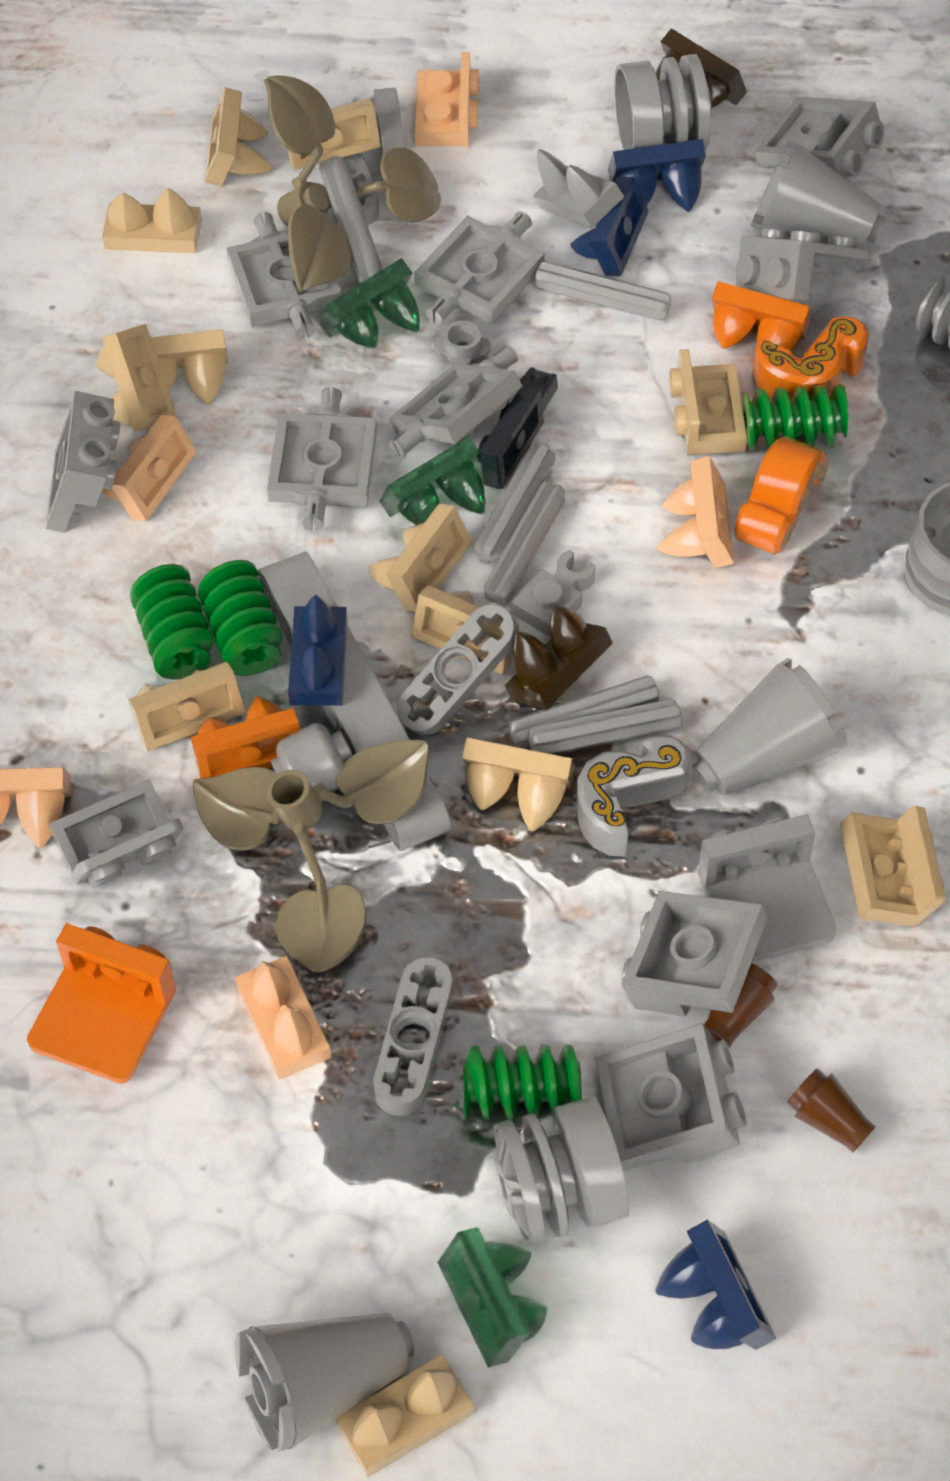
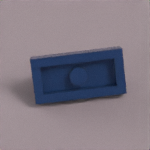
M703 139L613 151L608 167L609 179L615 183L618 177L634 176L646 205H648L654 195L657 180H663L665 188L672 199L689 212L698 199L702 184L701 168L706 157Z
M634 176L618 177L615 183L624 198L595 225L594 229L585 232L570 243L571 248L580 256L598 260L605 276H619L623 274L649 212Z
M315 594L306 606H294L288 686L289 705L343 706L348 625L347 607L329 606L318 594Z
M708 1219L687 1230L692 1243L678 1252L666 1266L660 1276L655 1292L660 1296L679 1299L699 1297L712 1291L716 1292L717 1296L705 1306L698 1316L691 1335V1341L694 1344L710 1349H730L745 1343L757 1350L777 1339L726 1233Z

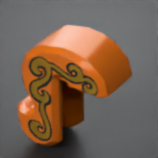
M850 316L834 317L802 359L795 357L790 350L764 338L759 339L755 349L752 372L756 388H764L771 400L775 389L783 387L786 389L791 400L793 391L797 386H803L810 399L813 389L817 385H822L825 387L830 398L833 387L840 384L842 371L854 377L863 368L869 338L868 329L857 318Z
M788 436L774 441L760 464L748 502L741 506L734 527L737 540L773 555L784 550L812 485L822 487L828 468V459L823 450Z

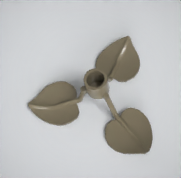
M275 75L263 80L267 89L268 113L274 133L280 143L293 153L306 155L312 151V155L299 176L292 180V185L295 189L283 195L277 204L278 215L281 221L288 227L290 260L297 289L301 292L318 285L333 282L344 276L351 265V248L344 230L338 224L328 222L327 211L332 207L326 187L320 183L306 181L323 154L321 142L328 141L335 134V122L330 106L323 95L310 84L295 77ZM407 148L391 149L382 157L380 171L384 181H377L355 189L358 197L375 191L386 190L388 210L392 215L405 222H420L431 217L437 212L441 203L438 185L431 170L418 154Z
M400 740L366 748L350 757L343 764L341 773L337 774L336 777L339 789L346 796H340L328 791L323 783L313 787L305 774L297 770H285L276 775L275 772L267 768L247 767L215 777L193 780V793L198 814L212 837L226 848L249 850L260 846L267 839L271 824L278 825L283 822L286 827L293 829L314 878L317 891L303 890L289 897L278 911L275 929L279 943L286 953L313 973L324 972L333 968L353 952L364 933L367 914L364 901L353 886L342 884L327 889L326 880L309 840L307 829L312 828L318 822L323 809V800L341 808H349L355 804V809L360 818L368 823H391L405 817L416 807L424 792L430 754L426 741Z

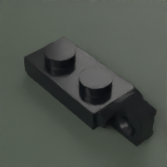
M530 367L520 379L523 387L518 390L513 400L508 401L507 406L501 410L496 427L490 435L487 434L483 437L479 445L477 459L482 465L484 485L499 490L500 488L503 489L544 423L543 412L558 389L557 374H550Z

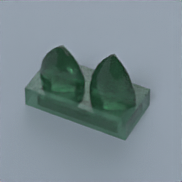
M402 258L328 303L319 321V325L329 338L337 333H341L346 339L355 344L375 348L378 343L379 329L373 311L377 309L387 320L409 331L418 332L420 327L419 310L416 300L407 285L413 272Z
M470 437L465 438L389 484L379 500L380 504L389 517L400 512L408 521L417 525L426 522L438 504H441L436 489L440 488L450 500L460 507L482 515L485 513V490L478 470L473 464L480 454L479 450Z
M475 1227L457 1232L437 1263L487 1367L490 1368L509 1362L519 1347L539 1332L545 1322L548 1307L528 1297L511 1294L507 1287L525 1270L530 1261L531 1252L509 1243L485 1241L479 1228Z

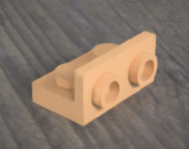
M461 52V70H418L414 131L415 146H469V128H478V100H470V96H479V69H471L470 52Z

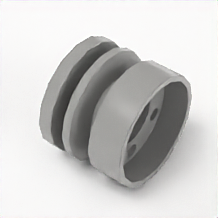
M696 54L681 56L679 65L674 57L663 59L660 80L657 79L654 67L649 60L616 66L614 78L615 110L623 150L663 145L664 135H666L669 144L703 139L704 148L707 150L711 130V99L701 61Z
M950 482L941 484L925 498L918 512L904 564V576L912 593L927 607L945 615H950Z
M594 1096L554 1107V1135L547 1137L543 1126L534 1113L522 1117L525 1144L522 1143L512 1120L494 1124L496 1143L495 1167L499 1185L508 1212L518 1224L527 1245L545 1241L542 1213H545L556 1237L568 1235L569 1216L567 1206L573 1204L587 1228L629 1216L628 1192L616 1143L601 1105Z

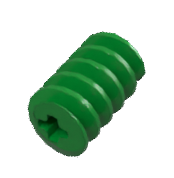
M817 385L813 389L810 399L803 386H797L794 389L791 400L786 389L783 387L775 389L771 402L764 388H757L755 390L752 402H750L747 392H744L743 415L747 445L750 451H755L759 437H765L768 448L771 447L779 436H788L797 440L798 435H804L806 443L814 447L818 434H823L828 448L834 447L838 433H843V436L847 437L849 420L848 401L845 386L843 385L834 386L830 398L825 387L822 385Z
M248 560L228 561L213 568L203 577L198 586L197 593L204 607L203 611L215 638L216 646L221 654L222 662L227 661L234 671V675L239 676L259 674L276 665L281 657V651L278 646L283 638L280 628L276 626V617L273 611L270 610L271 605L268 597L264 594L265 589L261 579L257 578L258 571L256 566Z
M165 564L148 570L135 581L129 595L131 604L135 609L137 621L141 625L142 635L146 641L149 655L152 657L154 669L162 678L170 680L190 676L196 669H207L211 663L209 651L214 645L213 635L207 630V619L201 614L202 606L196 598L195 586L190 583L189 570L179 564Z
M541 1044L535 1061H531L525 1045L517 1046L512 1061H508L502 1045H495L489 1062H485L480 1047L472 1045L466 1062H463L464 1120H467L473 1103H478L484 1119H491L496 1103L501 1102L507 1119H514L520 1102H525L529 1114L534 1113L538 1117L543 1102H548L551 1112L554 1114V1107L564 1105L566 1102L582 1100L580 1061H578L571 1044H564L558 1061L554 1060L551 1049L547 1044Z

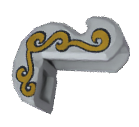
M669 735L648 737L643 741L642 756L617 750L603 752L586 762L577 779L578 824L583 836L592 847L608 856H627L628 831L621 809L682 796L689 782L691 752L688 746L678 738Z

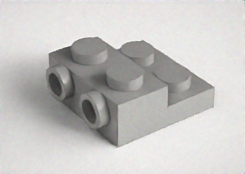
M796 97L754 152L759 166L776 167L789 139L796 143L798 142L848 179L849 177L860 175L865 155L870 149L880 148L884 140L885 130L883 123L880 121L876 103L873 101Z
M79 391L74 392L55 449L46 529L66 533L72 514L81 515L83 505L96 508L102 489L111 490L117 461L109 459L111 450L114 451L116 449L120 433V421L113 420L115 399Z
M659 891L651 911H648L642 919L641 937L633 957L627 959L622 970V986L634 1008L685 1017L690 1006L733 1013L768 919L763 905Z
M703 1023L595 1057L606 1117L616 1143L623 1171L677 1154L686 1162L740 1145L737 1129L747 1125L746 1115L736 1092H728L725 1075L734 1073L733 1059L725 1040L717 1041Z

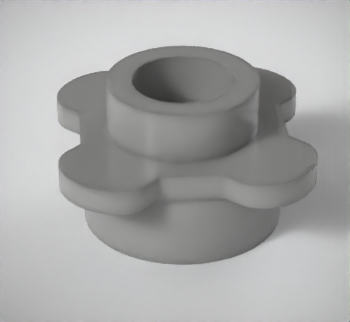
M456 321L449 324L443 331V337H438L434 341V351L437 354H444L449 358L451 365L455 363L471 365V362L478 356L488 355L491 350L490 341L486 338H481V331L478 326L469 321Z

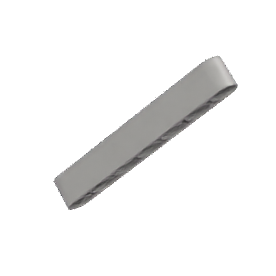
M306 551L257 570L258 578L261 579L265 589L264 594L268 597L271 605L270 608L290 647L292 645L294 606H306L309 600L315 594H318L329 606L338 607L312 558ZM347 625L343 706H322L334 731H341L354 755L366 748L379 744L410 740ZM428 772L424 792L416 807L405 817L391 823H384L389 836L399 851L451 831L446 807Z

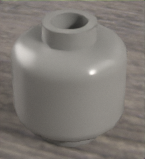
M313 723L280 740L276 746L278 757L272 759L271 763L276 775L285 770H297L305 774L313 787L323 783L328 791L333 792L339 789L336 782L337 774L341 773L343 764L354 754L341 731L331 735L324 725Z

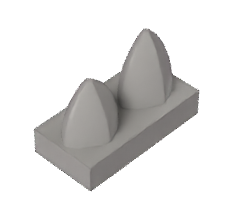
M542 149L537 151L538 169L543 186L533 197L542 210L593 228L624 198L616 183L589 174L577 166H566L547 151Z

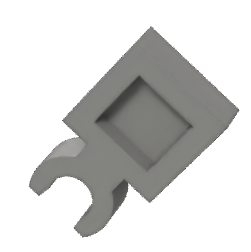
M571 550L564 552L557 561V572L554 575L540 569L511 601V614L550 637L549 628L553 607H567L576 612L582 606V591L589 589L595 581L596 565L590 563L583 571L572 572L570 570L574 566V552Z

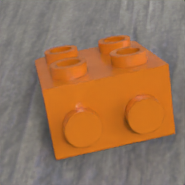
M66 923L56 940L64 969L27 1035L29 1048L35 1053L119 1084L126 1083L134 1075L176 993L169 959H166L160 951L153 947L140 944L135 948L116 941L109 933L100 928L88 926L83 929Z

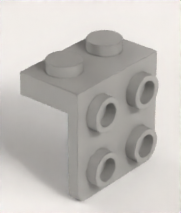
M762 228L761 237L742 236L739 260L736 265L735 286L783 299L808 301L814 255L870 260L871 250L857 249V239L829 236L828 244H826L827 237L820 236L819 233L792 231L791 239L789 240L790 231Z
M150 779L49 824L52 835L75 884L78 885L89 880L92 888L121 876V871L126 869L124 863L139 857L141 864L145 865L171 853V849L177 846L175 840L184 829L179 818L169 822Z
M808 814L793 818L779 816L766 821L761 826L740 831L726 829L713 834L710 838L702 840L698 875L706 897L762 904L768 916L752 962L826 944L835 938L836 924L810 862L815 830Z

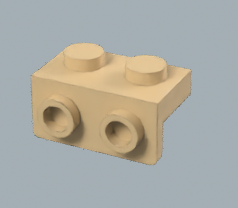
M689 349L679 350L678 368H670L669 388L671 398L679 397L680 406H675L674 409L676 435H684L687 455L746 452L747 434L736 364L692 366Z
M913 805L898 820L851 812L840 822L859 919L916 927L944 903V884L940 877L933 846V835L929 828L924 807Z

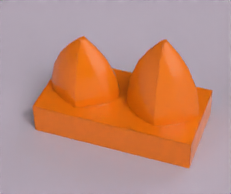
M717 281L712 296L714 309L713 327L716 338L722 348L726 349L741 341L753 326L759 327L757 343L759 339L764 338L792 351L799 339L805 340L811 323L810 306Z
M257 695L249 707L246 721L229 725L220 719L208 717L200 727L197 735L190 737L199 777H215L247 767L273 768L271 760L278 757L276 753L278 742L300 730L294 708L283 710L276 703Z

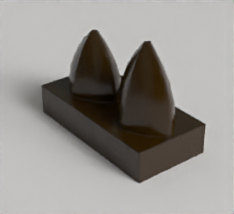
M671 28L660 41L665 56L656 70L658 80H660L663 59L674 57L679 65L681 56L696 54L701 61L709 87L711 109L721 104L724 100L737 105L747 93L740 71L674 29Z
M555 606L553 607L550 620V640L546 644H543L535 636L528 633L515 632L513 657L516 674L504 685L512 701L548 710L613 644L606 627L585 623L582 617L572 609Z

